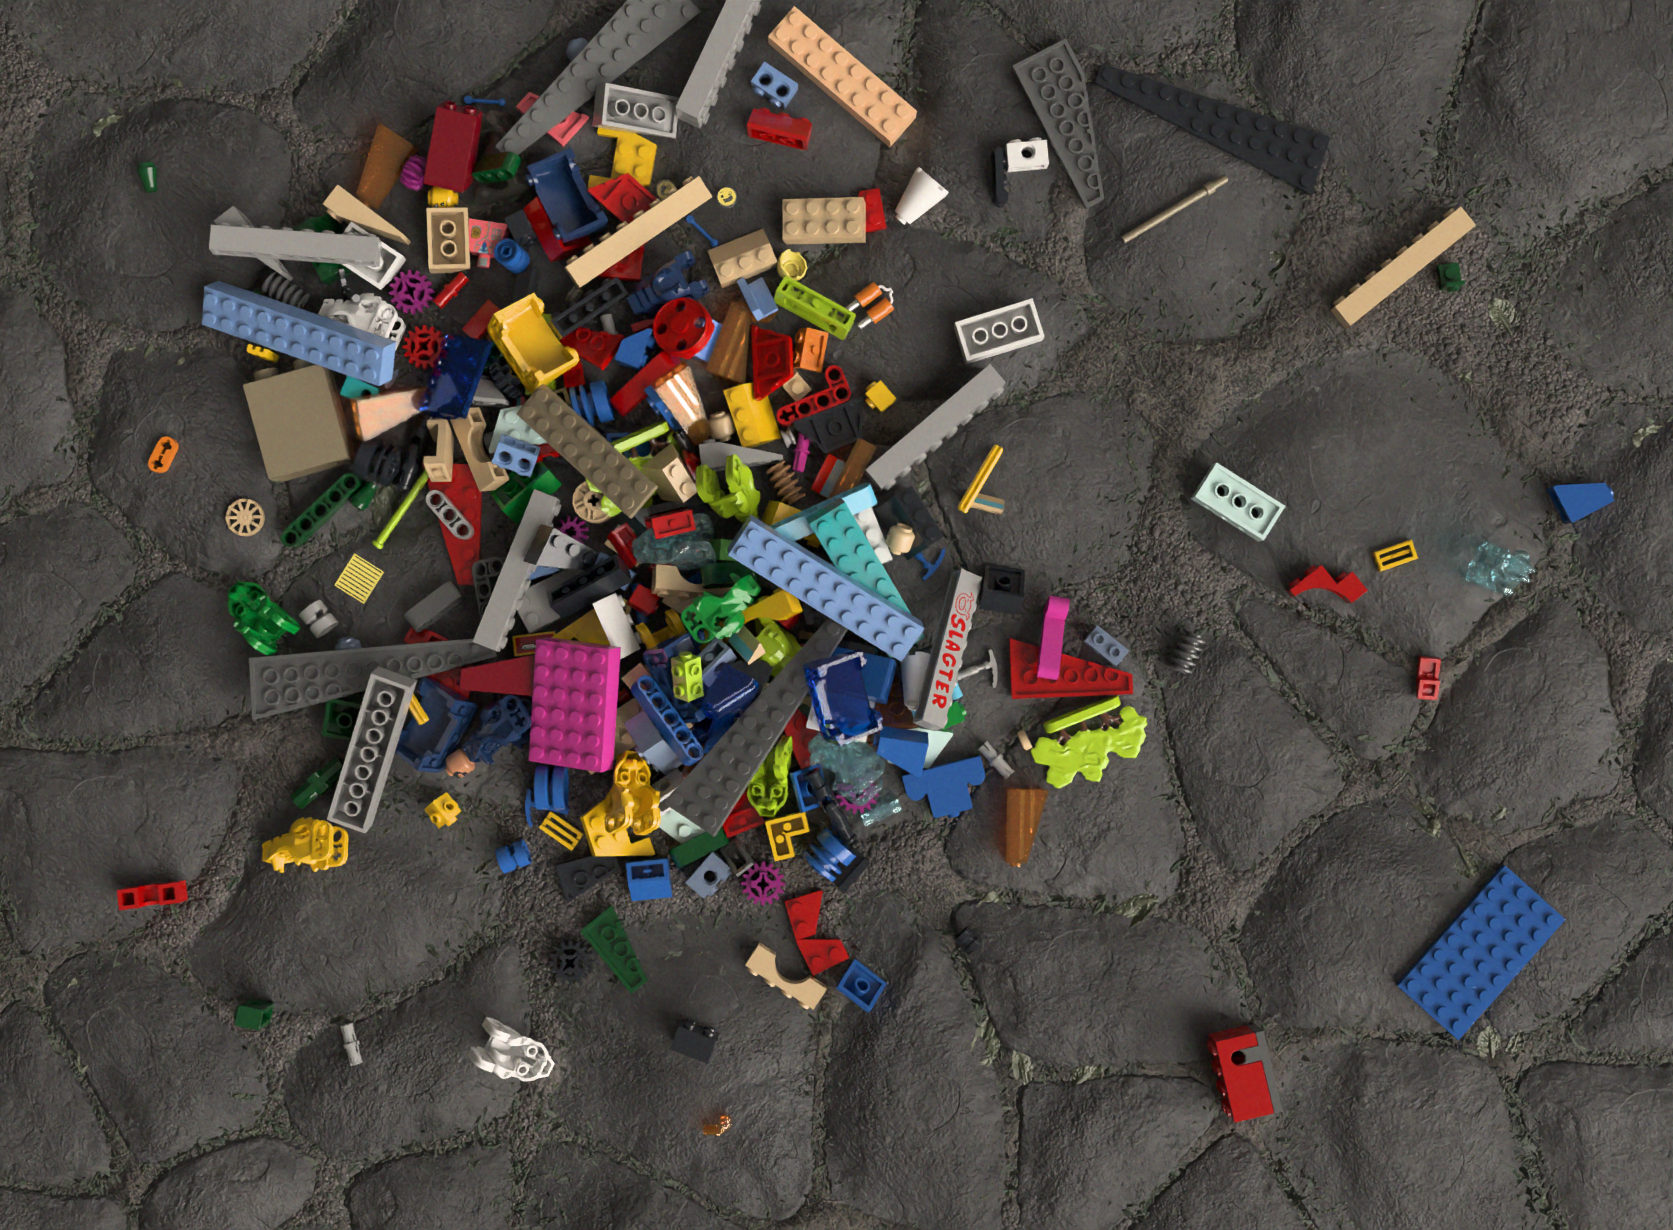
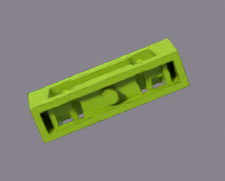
M786 275L775 292L774 301L776 304L843 341L853 326L856 317L855 313ZM794 287H796V288H798V289H800V290H799L798 292H796V291L794 290ZM838 311L845 314L844 317L838 315Z

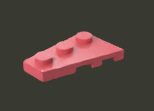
M529 92L516 106V110L523 115L540 96ZM572 112L546 134L563 148L587 122L589 116Z

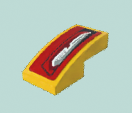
M555 631L512 636L514 656L535 654L536 639L553 637Z

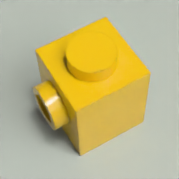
M881 380L878 383L872 382L866 388L865 397L867 399L865 402L872 410L876 408L880 414L896 401V397Z

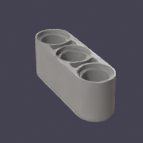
M437 490L428 492L426 495L427 505L457 538L463 540L472 538L474 535L473 525L443 492ZM435 495H440L441 502L438 505H434L432 501ZM449 510H453L454 518L448 521L446 513ZM462 525L468 527V532L464 536H461L459 533V528Z

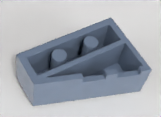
M644 710L624 723L637 745L635 747L636 752L641 758L644 757L649 765L652 764L657 772L660 770L667 775L683 764Z

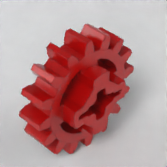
M423 325L422 330L415 327V333L408 332L411 337L404 338L408 344L404 345L403 349L408 350L404 356L406 358L411 357L408 361L410 364L415 363V367L418 369L423 365L425 370H428V365L436 368V362L442 364L440 358L447 356L443 353V350H447L448 347L443 345L447 340L444 337L440 338L442 335L440 331L435 333L434 327L428 330V327ZM422 335H431V336H428L427 338H420V337H419V336H422ZM424 344L429 348L427 351L422 347ZM438 344V351L436 353L435 346ZM424 357H430V358H431L430 360H425V361H424V360H420V359H423Z

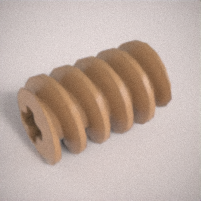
M785 461L769 468L766 474L773 475L769 479L770 482H777L773 486L774 489H781L777 493L778 496H784L781 503H788L787 505H790L805 497L806 494L798 493L802 487H795L798 479L791 480L795 473H788L787 470L791 466L784 465Z

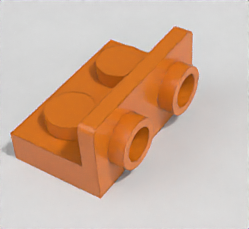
M808 327L798 330L795 335L796 346L793 352V368H801L817 373L822 372L828 339L827 332Z

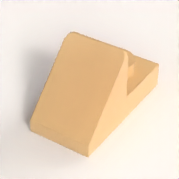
M793 368L794 377L784 383L782 387L796 402L808 395L812 389L801 378L798 371Z

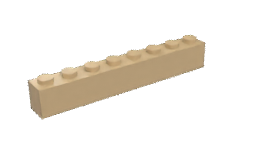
M690 176L682 182L683 187L678 190L674 187L665 193L667 197L664 200L660 201L658 198L649 204L651 207L646 212L640 210L632 216L634 218L633 221L630 223L624 221L616 227L617 232L612 235L608 232L599 238L601 243L596 246L592 243L583 249L584 254L578 258L574 255L567 260L566 263L568 265L564 269L577 288L582 287L712 198L699 176L696 178Z
M1459 207L1457 210L1451 208L1443 215L1445 218L1439 223L1436 220L1427 228L1429 230L1428 233L1424 236L1420 233L1411 240L1413 244L1409 248L1406 245L1396 252L1397 257L1394 260L1387 259L1380 265L1382 269L1379 272L1372 271L1365 277L1366 282L1360 285L1357 283L1349 290L1351 293L1345 298L1342 295L1333 303L1335 307L1330 311L1345 329L1476 226L1462 207Z

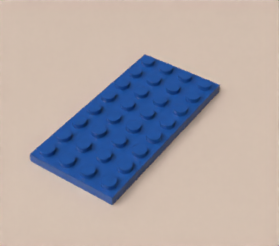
M1502 865L1399 980L1396 986L1454 1038L1459 1040L1566 919L1508 867Z

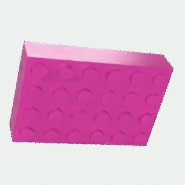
M551 637L536 639L529 761L595 772L613 769L621 647Z

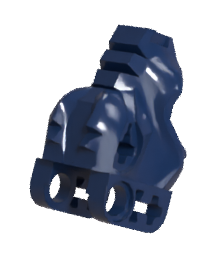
M691 251L675 256L672 261L664 264L656 272L639 281L634 289V293L626 297L634 315L655 317L660 308L671 300L682 297L697 300L710 292L706 280L687 284L682 274V271L696 263Z
M508 695L497 702L492 701L489 706L486 705L480 713L481 726L476 730V734H472L470 737L471 741H467L463 746V751H465L469 761L473 763L483 761L485 764L493 765L495 762L491 756L500 747L508 746V742L514 744L519 749H523L524 744L530 743L532 700ZM524 702H527L529 704L528 711L526 710L523 704Z

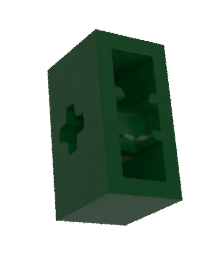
M250 998L240 1004L239 1007H236L234 1012L235 1026L254 1030L262 1029L271 1023L275 1003Z

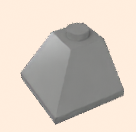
M478 375L477 379L471 378L465 394L466 401L472 405L499 408L512 407L511 402L500 389L498 390L492 380H489L490 377Z

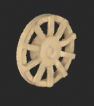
M251 499L236 500L228 507L226 513L228 528L240 536L256 534L260 531L265 521L262 507ZM242 502H247L245 509H243ZM250 503L256 506L251 511L249 510ZM237 504H238V506H239L240 511H237L236 509H234V507H235ZM258 509L260 515H254L253 513ZM231 511L235 512L237 516H230ZM260 518L259 525L254 522V519ZM230 519H237V521L231 524ZM241 524L239 531L234 529L235 526ZM251 524L254 525L255 527H257V528H256L255 530H253V531H251L250 526H249V525H251ZM244 526H246L248 533H242Z

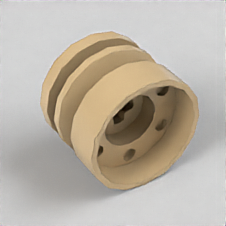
M586 481L576 488L573 494V506L575 512L582 519L592 524H602L613 518L600 509L601 499L604 496L603 493L590 491ZM593 496L599 499L596 506L590 503L593 500Z

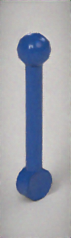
M465 96L464 98L465 103L468 105L472 102L499 104V106H505L506 104L505 99L502 98L499 100L476 99L470 96Z
M692 215L686 217L687 223L692 224L710 241L711 246L716 247L718 245V241L709 236L694 221Z

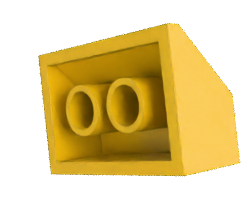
M754 382L723 390L742 447L753 448L781 439L768 396L761 401L754 399Z

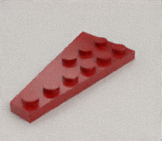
M453 464L452 482H431L429 478L427 483L430 491L437 490L443 492L474 527L472 538L463 540L457 538L438 517L458 585H474L472 566L475 562L481 560L483 491H479L469 464ZM435 495L433 503L438 505L441 502L440 495ZM449 510L446 513L448 521L454 518L453 510ZM462 525L459 528L460 535L464 536L467 534L468 527Z
M1009 638L1011 699L1133 694V678L1131 673L1062 653L1057 680L1036 677L1039 647Z

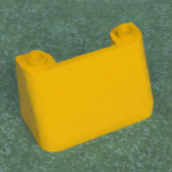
M535 293L494 313L487 327L492 340L523 386L531 394L540 385H547L579 362L576 350L569 346L563 348L543 318L545 306Z

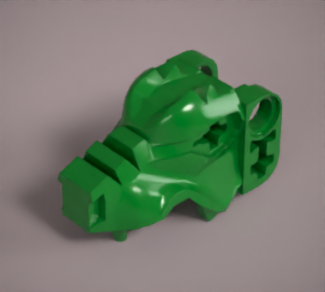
M731 573L729 576L735 585L723 594L724 598L713 592L704 591V596L695 598L693 604L682 612V622L697 642L711 643L715 637L723 639L729 636L731 638L733 633L735 634L736 632L738 634L742 629L745 621L743 611L748 608L747 603H752L754 600L752 596H757L761 590L751 574L741 578L737 574ZM720 618L726 619V621L723 622L725 626H720ZM700 628L702 631L708 630L709 635L705 640L698 638L697 633Z
M237 581L228 590V610L230 615L236 619L233 623L235 629L243 634L244 638L253 648L265 655L274 656L278 652V646L275 642L286 631L296 634L301 629L294 618L289 616L276 603L270 601L269 595L260 585L253 582Z

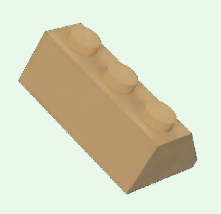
M426 208L430 273H453L470 269L468 208Z
M764 229L707 251L722 288L737 283V280L743 277L748 279L777 267L776 257Z

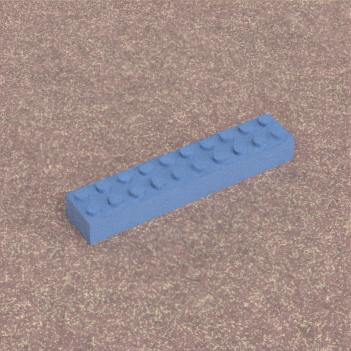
M221 281L204 286L202 325L377 386L392 380L396 341Z
M752 515L748 516L727 548L728 555L899 661L904 659L925 629L922 621Z

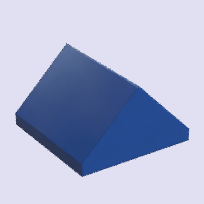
M821 764L790 772L800 813L820 807L812 793V786L808 779L804 778V774L820 767V774L824 779ZM825 796L822 799V805L830 800L829 796Z
M854 959L836 982V989L869 1013L887 983Z

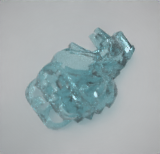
M703 513L693 514L696 530L660 539L654 538L652 528L646 530L632 542L633 555L637 563L670 564L671 566H677L679 570H691L707 564H717L716 553L708 542L715 537L714 526L709 516Z
M1482 541L1477 547L1474 559L1469 563L1465 579L1490 592L1507 596L1512 595L1513 591L1511 588L1517 586L1521 581L1530 583L1531 579L1528 578L1527 573H1534L1536 569L1531 566L1530 556L1526 551L1515 550L1511 552L1505 547L1500 548L1494 543Z
M822 732L817 733L808 742V751L811 754L810 766L813 767L818 763L825 769L834 772L835 781L832 790H837L840 796L846 797L855 805L862 806L882 789L883 779L881 775L884 772L885 764L867 743L857 740L847 744L842 741L836 742V738H828V734ZM876 764L881 767L878 771H875ZM875 780L879 781L877 786H871ZM864 789H866V791L863 794V798L859 797L857 799L856 793L860 795L864 791Z

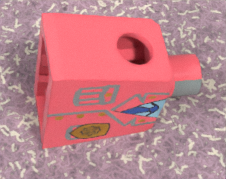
M469 218V251L472 255L478 256V267L489 268L490 259L495 258L494 248L496 244L503 239H508L510 230L507 224Z

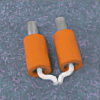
M873 281L854 296L855 301L845 307L851 312L858 306L864 308L882 294L880 288L884 291H890V302L887 298H884L866 312L868 316L857 323L860 329L870 322L876 324L894 310L892 306L893 290L891 288H886L883 285L877 286Z

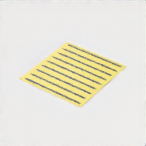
M354 553L335 586L364 604L384 572Z

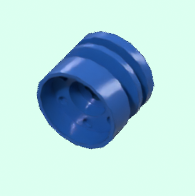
M603 379L590 382V392L588 393L583 385H579L580 395H578L575 387L569 388L571 408L584 420L587 418L591 426H594V416H598L601 423L615 420L612 405L609 403V393Z
M825 827L816 837L821 846L817 847L811 843L809 847L814 854L806 849L802 854L808 864L818 874L833 882L836 876L831 870L833 869L836 873L841 874L842 871L837 863L841 862L848 866L856 855L847 845L843 846L840 843L841 840Z

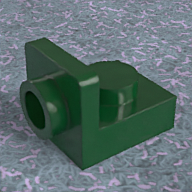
M1459 262L1438 265L1436 267L1440 290H1447V293L1456 292L1465 285V280L1461 281Z

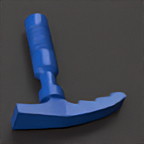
M945 548L942 549L938 557L939 559L935 561L934 565H931L929 561L927 562L922 552L914 556L923 563L925 569H928V572L922 578L923 581L937 570L945 555Z
M531 788L527 789L525 800V813L529 827L533 826L530 808L531 806L536 808L535 799L534 801L532 800ZM551 803L548 811L568 815L570 807H567L566 810H555Z

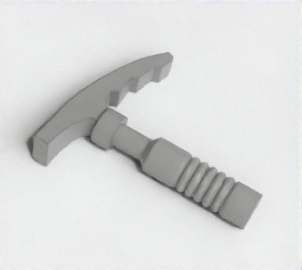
M992 649L988 650L989 662L985 661L983 662L984 664L974 665L959 671L957 679L961 680L978 673L979 670L991 667L993 669L992 686L996 688L997 664Z

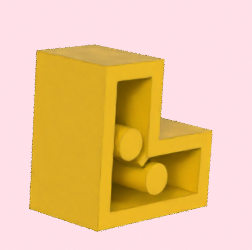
M799 811L765 821L774 860L779 861L795 857L791 836L810 832L806 812L800 813Z

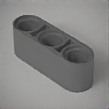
M448 581L407 611L404 617L415 632L420 633L457 606L464 597L452 581Z

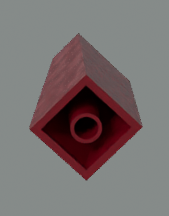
M444 101L437 106L423 184L463 193L474 182L472 172L477 162L482 111L476 110L474 106H458L453 101Z
M535 655L461 669V672L457 673L456 685H460L459 690L533 696Z

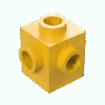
M447 792L424 809L429 815L430 820L438 828L445 824L449 827L458 820L455 816L461 812L458 804Z

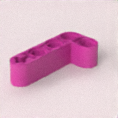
M1049 595L1046 601L1036 677L1058 679L1064 625L1070 603L1069 598Z

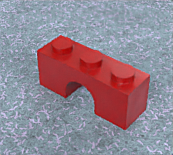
M660 550L647 571L652 574L656 564L677 566L678 569L681 563ZM639 584L626 604L647 617L650 613L654 614L660 605L657 602L660 597L657 594H651L652 589L645 588Z
M186 880L117 890L119 910L188 900Z

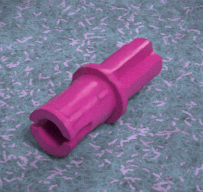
M800 432L797 447L794 449L795 457L792 468L796 472H804L806 458L810 453L808 451L809 441Z

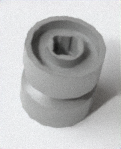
M321 600L312 603L299 614L306 625H311L310 630L316 638L325 635L338 624L335 617L331 613H327L328 608Z

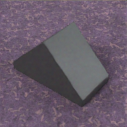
M736 837L720 849L737 877L754 865L755 861Z

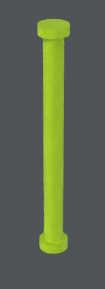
M426 469L378 538L372 541V544L377 548L382 549L384 547L383 543L429 479Z

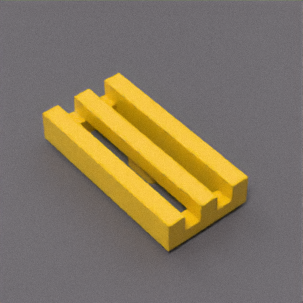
M248 344L246 350L248 353L260 359L274 363L278 362L279 355L268 349Z
M1412 539L1372 553L1373 557H1375L1374 561L1378 566V572L1418 559ZM1409 545V549L1383 558L1379 556L1380 554ZM1410 552L1412 554V556L1384 566L1382 565V562L1405 555Z
M553 811L549 812L548 816L539 826L541 830L571 851L584 835L583 832ZM551 817L557 820L565 827H567L575 834H577L578 836L576 838L573 837L571 834H569L561 827L553 823L550 820ZM546 825H550L552 828H554L562 835L570 839L573 843L570 844L568 841H566L558 834H556L548 827H546Z

